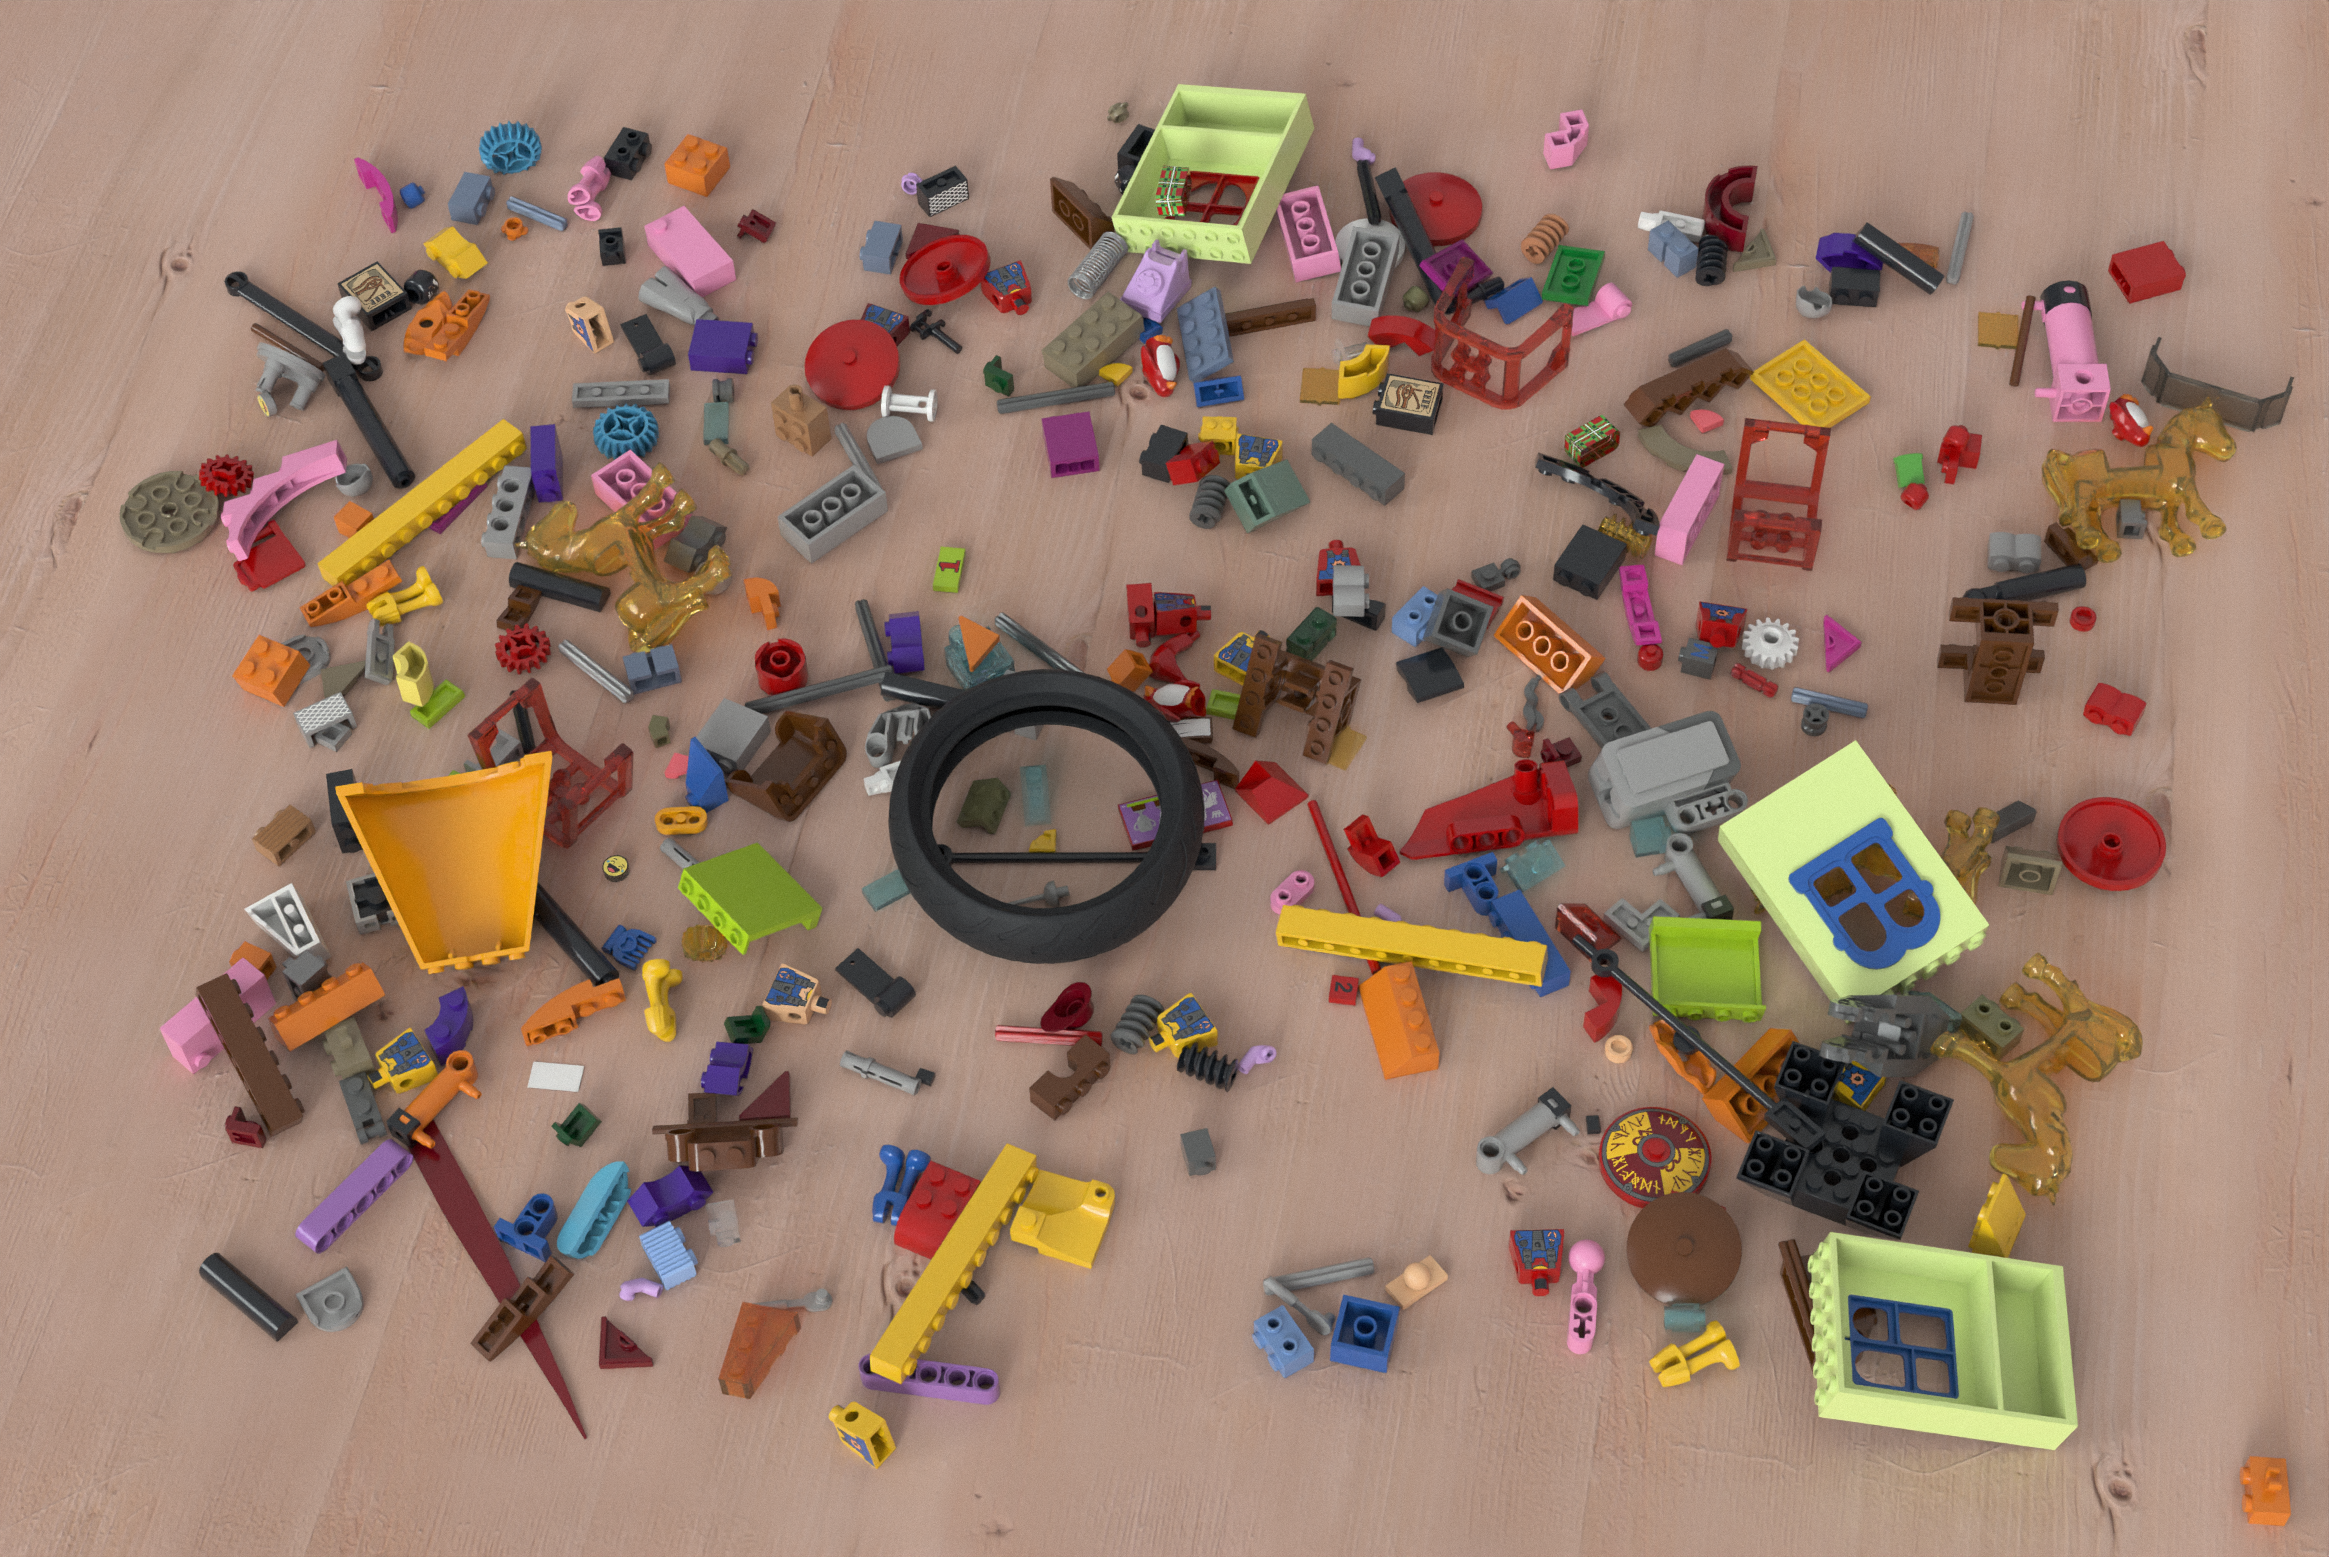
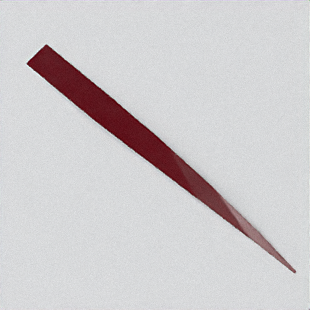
M432 1120L423 1129V1132L435 1141V1146L428 1148L418 1142L412 1149L410 1147L408 1149L413 1155L444 1216L498 1302L501 1303L504 1298L511 1299L521 1285L476 1196L435 1121ZM536 1319L520 1336L557 1393L584 1440H586L587 1436L567 1386Z

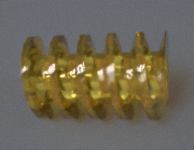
M1616 513L1611 518L1606 516L1601 522L1598 531L1626 543V553L1631 551L1632 556L1638 557L1640 555L1642 560L1652 543V534L1644 536L1637 533L1632 527V522L1628 527L1625 526V517L1620 522H1616Z

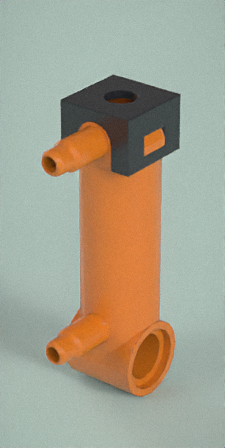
M458 1050L450 1054L446 1061V1067L404 1110L398 1108L386 1122L393 1137L411 1149L418 1142L423 1146L433 1148L435 1141L424 1133L423 1129L460 1090L475 1099L481 1097V1091L472 1085L478 1078V1072L473 1057L469 1052Z

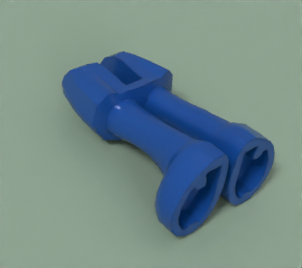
M883 1145L879 1157L886 1165L887 1172L881 1192L876 1193L874 1196L872 1208L873 1221L884 1224L890 1205H893L891 1225L896 1226L900 1214L911 1195L917 1177L925 1171L931 1161V1157L923 1151L911 1150L908 1152L906 1159L904 1152L900 1148L893 1145ZM906 1159L905 1175L897 1193L895 1192L897 1180Z

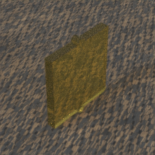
M1978 312V346L1993 347L1997 350L2000 348L2016 349L2018 341V315L2001 314L2000 312Z
M1324 367L1320 369L1303 368L1300 403H1311L1318 406L1322 404L1340 405V398H1338L1339 370L1325 369Z
M1348 726L1335 738L1332 754L1326 765L1331 764L1346 771L1366 741L1367 736L1351 730V727Z

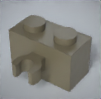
M355 1017L341 1021L324 1031L327 1039L322 1040L327 1055L333 1054L335 1058L330 1063L336 1077L341 1075L342 1079H346L362 1072L368 1075L375 1071Z

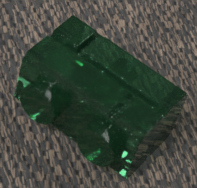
M1315 607L1286 639V652L1313 661L1326 647L1328 642L1336 636L1337 618L1325 610Z

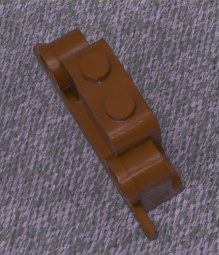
M798 1117L656 1125L652 1128V1135L665 1134L668 1161H689L690 1171L746 1169L755 1167L761 1157L783 1154L782 1127H797Z
M1790 1239L1778 1243L1783 1258L1780 1275L1813 1373L1816 1354L1812 1350L1814 1325L1810 1321L1813 1299L1809 1296L1812 1274L1808 1271V1260L1811 1255L1800 1256L1795 1239ZM1860 1308L1853 1314L1854 1327L1863 1337L1869 1338L1873 1325L1877 1324V1315L1874 1308ZM1864 1351L1858 1354L1855 1363L1861 1360Z

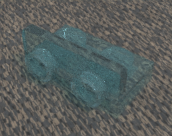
M1549 839L1543 843L1536 840L1525 847L1527 853L1519 856L1518 852L1505 859L1506 865L1499 870L1501 873L1507 871L1516 888L1524 892L1565 867V864Z

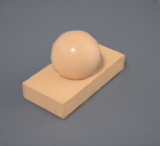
M1429 1255L1420 1262L1409 1264L1402 1275L1385 1286V1290L1399 1307L1405 1310L1447 1281L1448 1275L1433 1257Z

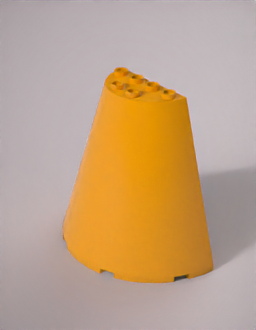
M551 751L524 755L519 762H511L495 768L405 783H383L373 786V784L360 782L335 787L341 805L421 970L428 969V974L445 972L444 967L455 966V970L474 968L473 963L482 961V965L488 966L501 963L500 958L509 956V960L526 958L525 953L529 952L552 766Z

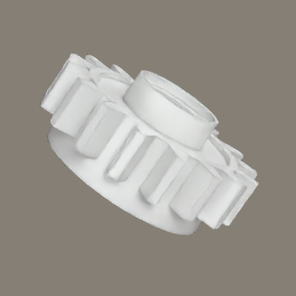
M1766 618L1765 623L1758 619L1755 626L1749 624L1747 631H1744L1742 649L1745 650L1744 656L1749 657L1752 664H1756L1760 668L1774 670V668L1778 667L1784 668L1787 662L1792 663L1793 656L1797 655L1799 638L1795 637V630H1788V623L1783 626L1780 625V619H1777L1775 623L1771 622L1770 618Z

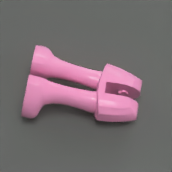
M594 156L585 163L580 171L583 174V178L578 184L572 186L568 193V202L576 205L574 212L581 218L589 221H596L602 215V208L598 203L594 202V199L600 191L605 190L611 176L609 168L605 167L606 163L600 156Z

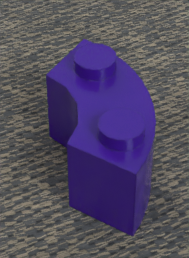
M1832 233L1819 239L1816 259L1830 273L1832 267L1882 270L1883 262L1852 242L1856 234Z
M919 611L889 614V621L884 622L886 637L891 636L892 651L887 652L888 665L894 666V673L925 670Z
M463 986L439 997L441 1006L439 1016L432 1025L424 1030L429 1045L441 1067L446 1064L450 1054L464 1049L470 1031L473 1030V1012Z
M716 1041V1046L712 1048L710 1053V1064L707 1065V1072H703L701 1077V1088H704V1092L739 1096L744 1089V1086H740L742 1078L747 1079L749 1075L753 1048L747 1044Z
M679 1165L674 1171L661 1179L643 1182L627 1202L642 1227H658L692 1210L702 1208L706 1203V1199L713 1193V1190L701 1171H690L689 1166Z

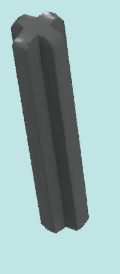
M1728 329L1715 333L1670 353L1668 361L1672 367L1681 365L1730 343L1733 337L1732 333Z

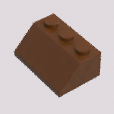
M1057 177L1050 178L1052 212L1090 250L1103 233H1115L1112 218L1107 216L1097 203L1090 200L1083 189L1080 190L1073 182Z

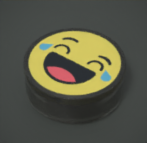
M613 855L603 862L602 870L604 876L611 882H620L626 879L630 873L628 861L623 856Z

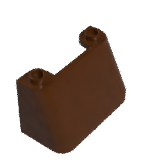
M785 711L775 725V735L780 742L779 745L752 776L745 770L737 769L726 778L725 784L734 795L779 820L791 822L798 818L844 764L847 750L828 718Z

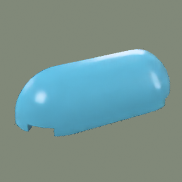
M617 1161L606 1165L589 1181L558 1235L557 1247L561 1253L570 1258L582 1259L589 1255H594L600 1249L631 1193V1188H628L627 1172L630 1171L625 1162Z

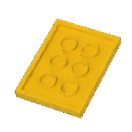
M1805 339L1754 370V373L1750 376L1752 382L1815 437L1870 403V395Z

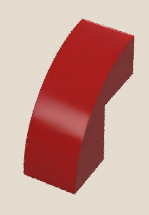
M1388 315L1371 320L1368 338L1375 345H1387L1390 348L1405 342L1418 356L1434 351L1438 333L1419 320L1405 316Z
M1594 975L1590 979L1589 992L1599 1006L1585 1012L1583 1028L1594 1043L1604 1038L1611 1031L1619 1016L1622 984L1612 976L1600 977Z

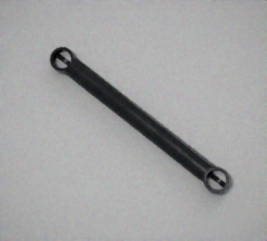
M236 271L230 273L225 278L224 282L230 295L243 297L333 356L337 357L344 354L342 340L249 282L245 273ZM238 282L240 286L232 287L231 285ZM366 356L365 361L359 365L351 363L352 367L359 372L362 380L375 381L383 374L381 362L375 356ZM370 366L373 371L365 372L363 369Z

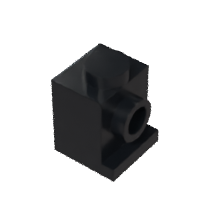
M622 227L599 229L602 266L626 264Z

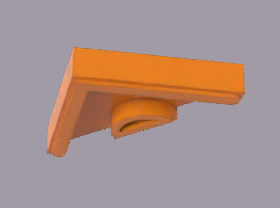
M960 615L958 619L969 670L974 672L1000 641V637L991 630Z

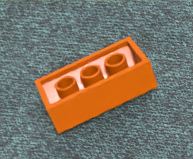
M1521 595L1493 635L1537 675H1540L1559 694L1569 688L1576 690L1594 676L1606 659L1539 599L1532 596Z
M1412 961L1385 966L1358 986L1384 1079L1438 1069L1439 1049Z
M364 962L361 964L355 963L345 970L346 973L339 977L325 980L321 984L322 987L317 990L303 993L298 997V1001L290 1006L284 1005L276 1009L273 1013L274 1015L268 1018L275 1038L285 1048L292 1051L385 996L377 978L368 965Z
M1769 1028L1734 1064L1736 1069L1776 1103L1780 1100L1774 1089L1775 1082L1792 1041L1799 1043L1791 1029ZM1726 1074L1702 1097L1703 1102L1714 1119L1746 1143H1751L1756 1130L1761 1132L1769 1124L1764 1120L1765 1113L1768 1110Z

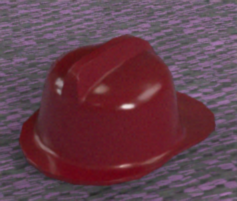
M1076 982L1065 988L1042 1016L1040 1022L1042 1030L1048 1033L1058 1032L1065 1028L1075 1030L1088 1023L1094 1013L1090 986L1085 982Z

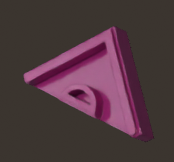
M1826 615L1823 620L1825 664L1826 671L1829 673L1861 648L1862 642Z

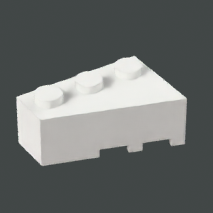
M292 883L244 909L262 930L295 959L306 950L314 956H321L324 960L332 957L304 898Z

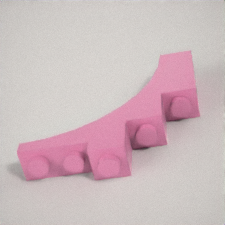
M338 440L283 456L282 466L278 472L253 479V488L250 490V494L224 502L221 519L224 526L229 529V538L226 540L229 551L235 554L238 561L248 559L251 546L257 534L279 509L309 488L327 479L346 473L347 457Z

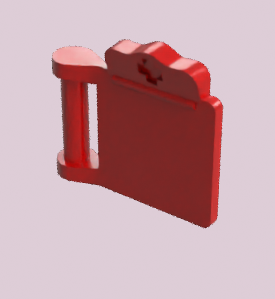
M274 519L268 521L267 526L260 530L253 544L271 534L275 536L251 548L248 559L237 560L233 564L240 583L246 585L250 591H255L259 587L265 589L306 567L305 561Z

